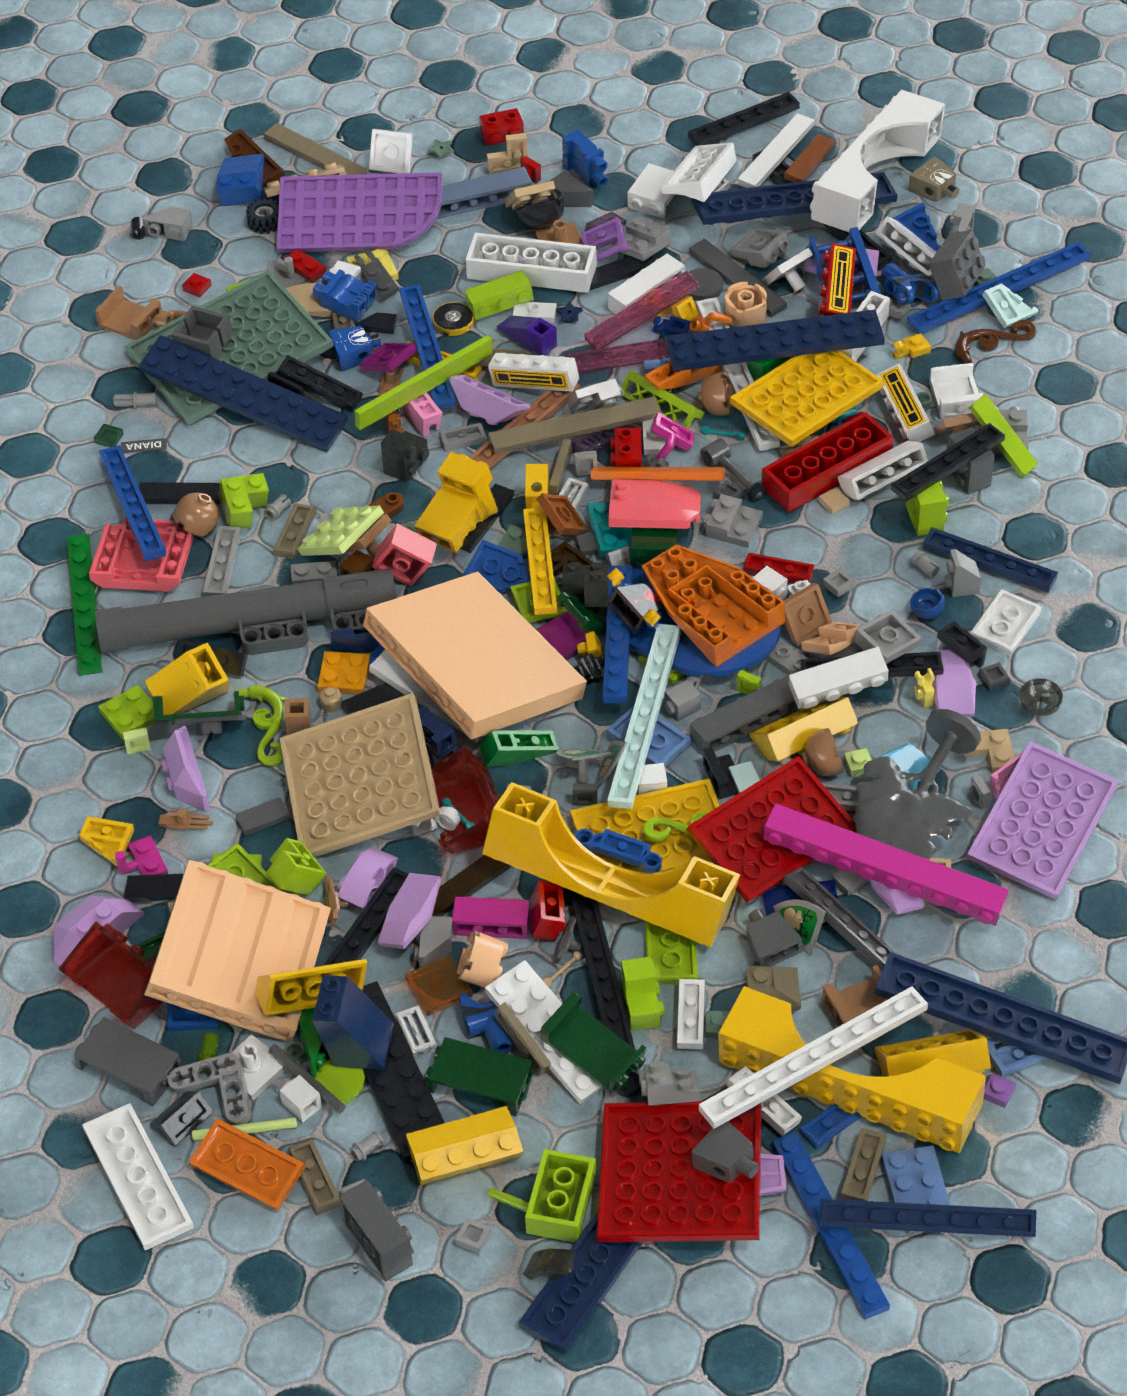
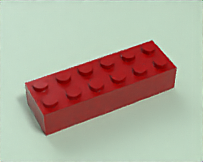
M865 412L762 468L761 485L789 513L840 485L838 476L891 450L894 437Z

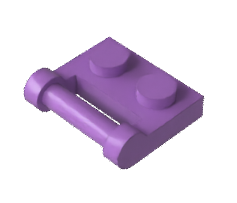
M618 217L581 233L583 244L596 246V250L618 241V244L597 252V261L618 252L629 250L622 224Z

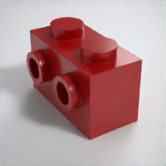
M517 108L479 116L480 132L486 146L506 142V135L524 133V122Z
M615 428V437H610L611 450H615V453H611V466L642 467L641 428Z
M539 880L529 899L532 937L556 941L559 933L564 931L566 925L563 888L555 883Z

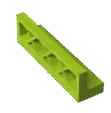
M629 370L621 385L623 396L631 401L644 399L643 394L652 392L659 408L660 404L669 402L671 411L663 415L668 418L672 416L671 420L678 423L677 413L683 411L688 413L682 425L689 429L695 417L701 420L705 413L666 389L657 390L644 376ZM631 381L636 383L638 392L628 394L626 390Z

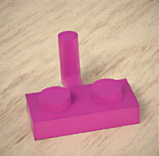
M659 412L656 414L651 430L667 440L655 458L660 459L662 457L665 459L674 448V445L689 451L693 445L695 433Z
M151 836L128 844L134 858L133 861L127 863L123 851H118L115 854L120 874H127L139 869L141 875L168 874V870Z

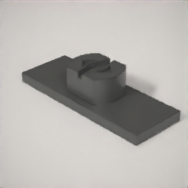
M246 715L172 720V725L197 724L198 735L221 734L222 722L246 720Z

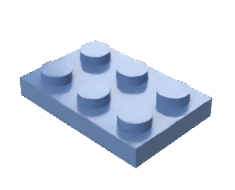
M634 706L606 729L607 736L612 740H625ZM658 716L645 762L647 764L664 763V767H666L691 745V738Z
M934 1146L882 1153L881 1160L893 1202L950 1205Z

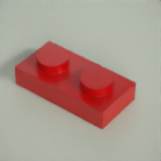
M299 249L286 256L293 259L294 272L311 283L321 278L327 271L326 266Z

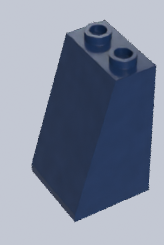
M323 975L312 1021L334 1066L384 1070L394 1026L393 1022L348 976Z

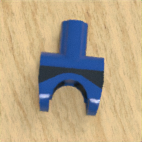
M888 263L882 269L881 277L885 280V292L900 304H911L914 297L928 302L938 299V287L927 275L923 273L909 275L894 263Z
M466 992L459 994L462 1017L469 1036L485 1032L492 1050L508 1054L514 1048V1043L494 1017V1013L498 1008L494 1002L477 1003L470 996L468 997Z

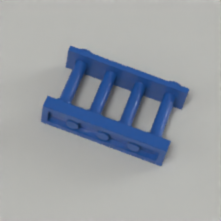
M858 227L850 228L849 236L846 240L834 242V244L856 248L855 267H858L859 272L854 275L853 284L860 282V284L864 285L865 289L864 292L852 294L851 303L865 300L871 291L881 294L859 229ZM813 236L809 238V246H806V249L809 248L813 254L810 258L813 261L820 285H822L824 280H821V273L825 263H822L820 254H823L825 250L828 251L832 243L817 246Z

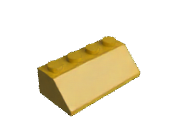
M839 697L834 701L826 700L820 702L812 708L807 709L804 707L749 733V735L768 760L782 763L784 759H791V755L796 752L798 754L804 753L805 743L813 733L829 728L832 735L836 733L838 735L845 734L851 731V726L858 724L849 698Z
M366 959L258 976L255 996L265 1016L315 1008L323 975L348 976L363 990L368 962Z
M970 1029L874 1047L883 1077L914 1071L927 1065L935 1058L983 1074L986 1069H991L987 1038L979 1032Z
M507 1106L406 1134L420 1186L520 1158L523 1154L517 1128Z

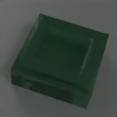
M103 424L94 436V443L110 448L115 447L124 435L123 429Z

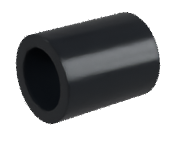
M134 217L131 220V235L137 240L143 239L146 236L145 223L142 217Z

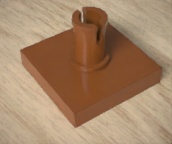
M542 493L536 499L549 518L547 520L549 536L556 530L559 534L568 535L586 534L589 531L567 496Z

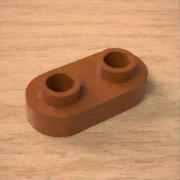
M392 492L372 502L369 506L380 505L384 512L382 515L387 514L389 518H392L403 511L404 498L401 494Z

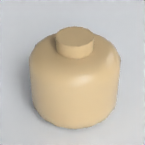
M327 687L320 692L319 703L322 710L336 712L342 707L341 701L343 699L339 689Z

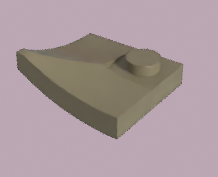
M747 966L748 988L791 1003V1012L801 1009L798 967Z

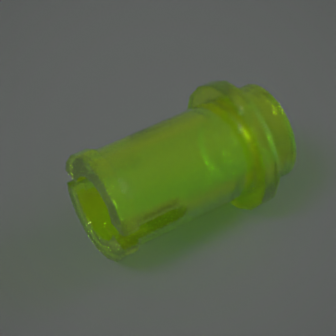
M214 1033L204 1034L202 1049L197 1056L198 1061L217 1056L218 1035Z

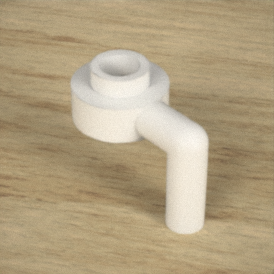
M452 807L439 808L441 815L435 817V821L446 830H455L460 823L458 812ZM421 822L413 825L418 827L421 824Z

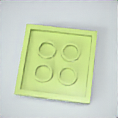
M380 505L351 506L348 508L337 507L330 513L331 516L327 520L317 525V530L313 534L303 539V543L297 550L301 556L343 554L384 512Z

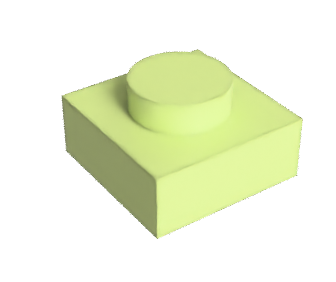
M147 728L123 732L127 754L151 750Z
M867 748L844 753V761L850 776L864 774V765L867 761L872 760Z

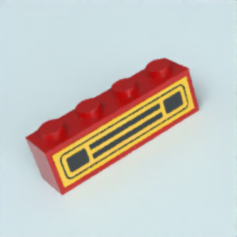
M832 243L829 250H825L822 259L825 267L821 273V280H824V283L821 285L819 297H822V301H820L818 306V314H821L820 316L851 313L856 248Z

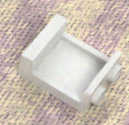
M648 163L627 192L628 208L664 219L666 207L675 194H663L662 185L674 171Z
M972 363L930 369L929 384L935 404H937L940 419L971 414L972 412L968 407L983 396V393H978L973 377L974 367Z

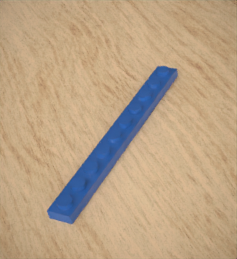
M1079 242L1073 243L973 287L965 297L947 299L907 316L906 323L917 334H923L988 305L982 296L985 290L1003 284L1012 293H1015L1090 260L1091 253Z

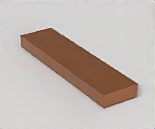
M818 134L785 171L783 179L794 183L807 180L833 150L836 140Z

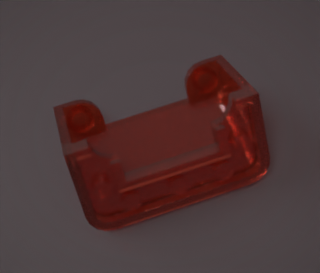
M464 746L431 766L439 808L444 807L442 800L449 798L451 804L468 822L475 824L466 830V825L460 820L455 830L450 831L443 828L444 832L440 833L441 839L438 842L444 852L451 854L484 846L493 808L500 799L487 767Z

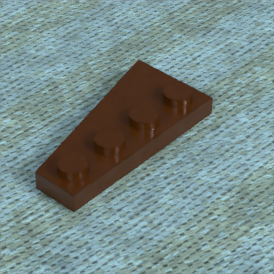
M238 129L224 139L232 157L264 154L262 190L267 187V183L276 181L285 175L283 169L241 129Z

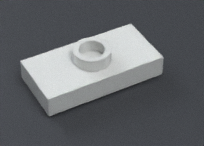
M525 302L514 305L513 315L542 318L548 323H555L557 305L556 303Z
M653 419L642 421L644 455H656L666 444L664 437L658 436L651 430Z

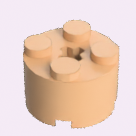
M738 282L731 285L727 289L724 305V315L732 317L730 325L739 327L765 323L767 310V293L765 289L758 284H755V286L748 285V282Z
M473 931L467 940L471 944L462 951L457 968V974H459L457 978L485 988L500 977L503 967L499 964L501 957L504 958L507 953L508 943Z

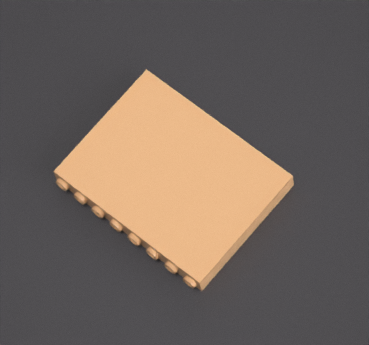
M479 572L366 608L363 626L471 740L488 734L491 731L499 730L583 699L587 684L584 677Z

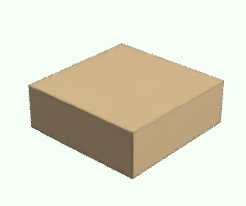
M837 487L819 496V502L831 515L850 506V500Z

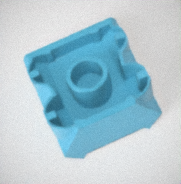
M908 743L879 756L891 757L900 767V771L913 774L923 771L931 761L916 747ZM912 780L908 783V787L916 790L918 782L922 780Z

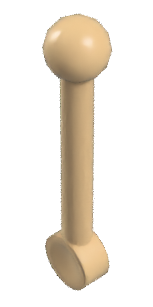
M575 951L569 961L550 978H544L542 981L548 988H551L552 982L575 961L581 960L582 954Z

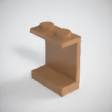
M118 286L97 307L95 314L99 327L137 340L147 335L155 326V316L162 311L161 302L154 298L146 307L124 299L122 286Z
M878 965L872 967L871 979L838 992L832 983L823 986L822 1002L838 1027L888 1000L874 994L882 973Z

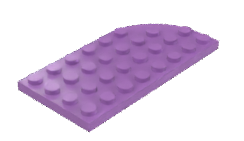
M442 172L280 177L277 252L288 253L296 249L302 252L365 251L364 249L367 247L370 250H392L406 246L425 234L439 215L442 205Z

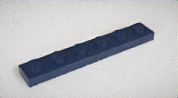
M933 527L923 541L922 548L950 558V550L956 549L974 560L979 569L1046 593L1050 592L1058 576L1057 571Z

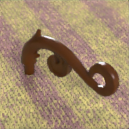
M1020 320L1013 324L1012 333L995 329H976L965 334L961 331L955 344V352L958 359L962 360L964 364L972 363V359L969 356L970 352L968 351L971 346H968L970 342L979 339V347L985 351H991L998 347L999 339L1029 341L1035 337L1037 329L1032 322ZM1022 329L1026 330L1027 333L1020 335L1017 334V331Z

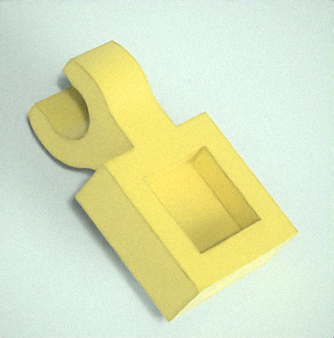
M931 668L927 669V674L921 676L920 672L916 671L914 675L917 680V685L914 686L916 699L921 700L924 708L933 706L935 690L932 683L935 676Z

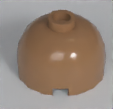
M727 372L708 376L702 383L701 392H698L699 403L701 405L704 404L705 409L713 415L720 416L734 413L730 409V406L734 407L730 404V397L734 395L732 384H727L726 378H729Z
M189 493L179 500L174 509L173 517L177 524L180 521L185 525L183 528L185 531L194 535L206 536L208 532L212 533L217 525L219 509L209 495Z
M825 728L813 733L805 743V753H802L804 763L807 766H811L814 773L819 776L828 777L844 772L830 729Z

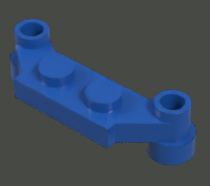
M580 829L574 835L590 852H596L639 867L644 873L659 872L662 868L661 856L650 851L649 843L608 829L598 834H593L588 829Z

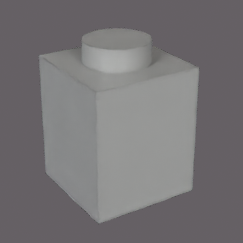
M687 679L665 691L664 708L669 715H673L677 721H680L701 709V693Z

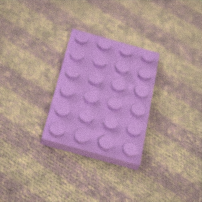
M1029 741L967 853L966 859L1057 900L1119 781Z

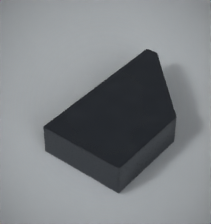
M374 313L357 322L355 327L361 326L365 332L394 334L397 314Z

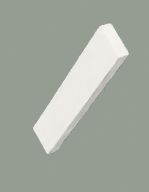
M797 113L741 174L737 184L746 188L759 187L811 130L815 120Z

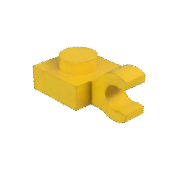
M921 333L893 343L896 351H893L892 355L896 359L906 355L915 358L930 353L931 345Z

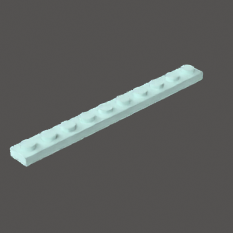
M659 624L656 629L624 740L628 744L618 761L607 800L608 807L632 809L680 639L681 628L679 626Z

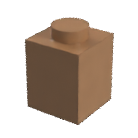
M309 698L285 699L287 735L311 727Z

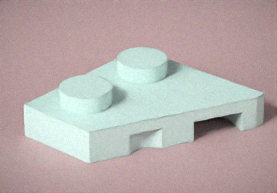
M1003 284L985 290L982 294L1004 329L1038 313L1036 307L1031 309L1021 302L1023 298L1012 293Z

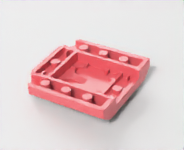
M613 479L609 505V527L690 528V522L696 523L700 520L701 493L691 485L674 484L666 481Z
M127 519L123 520V524L112 527L111 523H107L89 572L90 580L102 588L169 592L180 584L194 534L185 531L180 527V523L177 524L175 521L153 519L165 546L167 556L144 561Z

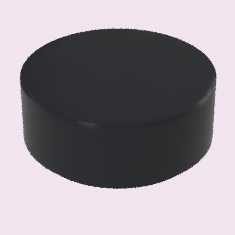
M634 1071L628 1075L630 1079L622 1089H616L621 1096L633 1097L641 1090L639 1075Z

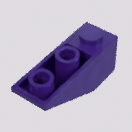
M510 315L496 326L498 330L538 355L545 356L557 347V328L542 318Z

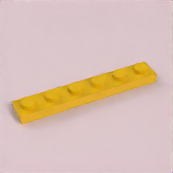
M542 508L523 509L534 615L557 613V602L547 515Z

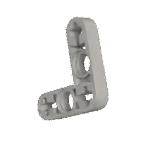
M226 1053L175 1068L170 1072L168 1083L175 1092L180 1094L220 1083L227 1119L233 1125L249 1122L251 1108L243 1065L235 1054ZM232 1061L234 1065L231 1066L232 1070L228 1071L226 1067H228V1062ZM211 1068V1075L208 1078H199V1073L202 1069ZM183 1076L185 1079L182 1080L181 1085H178L179 1077ZM233 1084H239L240 1091L236 1095H228L229 1087ZM237 1102L239 1108L243 1111L240 1113L239 1118L235 1117L237 1110L234 1103Z

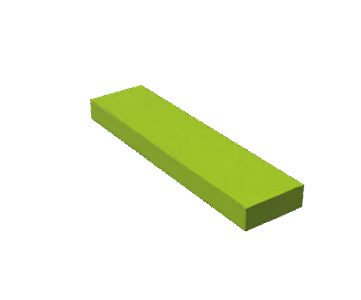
M987 394L981 396L968 407L982 427L991 423L1005 434V440L996 446L1020 477L1025 476L1038 465V462Z

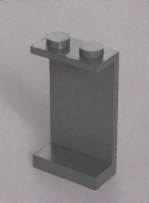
M105 1017L92 1027L89 1036L83 1043L77 1046L74 1053L78 1069L83 1070L89 1064L141 1090L145 1103L151 1106L156 1104L169 1087L168 1077L170 1072L182 1066L180 1054Z

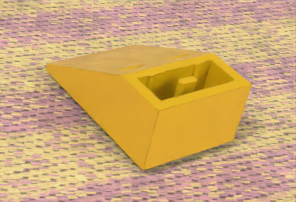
M208 643L187 651L145 680V684L152 697H163L164 715L181 714L229 691V679Z

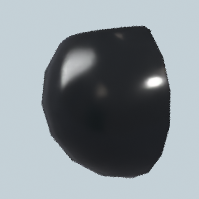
M559 196L557 199L518 208L515 206L513 210L523 225L532 229H546L553 226V223L563 216V197Z

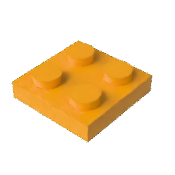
M324 651L317 686L318 693L327 687H335L341 691V694L358 695L364 692L369 672L370 654Z

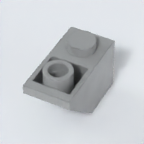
M169 207L144 218L146 235L180 241L186 240L193 226L191 210Z
M956 549L950 550V559L946 560L948 575H945L946 588H950L952 597L979 594L981 577L976 562Z
M432 916L430 921L417 934V941H420V946H415L414 957L415 961H419L420 971L425 972L452 952V917Z

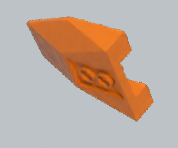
M677 544L642 565L644 574L669 616L715 667L786 622L785 602L734 565Z

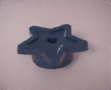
M568 302L565 307L556 308V312L561 315L560 321L565 323L578 321V314L583 311L582 307H574L571 302Z

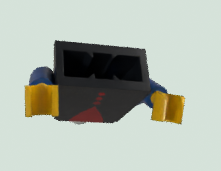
M615 568L607 575L615 589L607 604L634 634L647 626L649 630L655 631L662 619L661 611L664 608L659 597L646 584L633 585L624 583V575Z

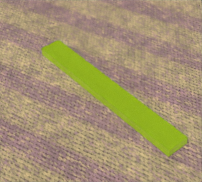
M489 335L484 336L356 409L355 427L359 430L364 429L449 380L451 376H456L491 356L493 339Z

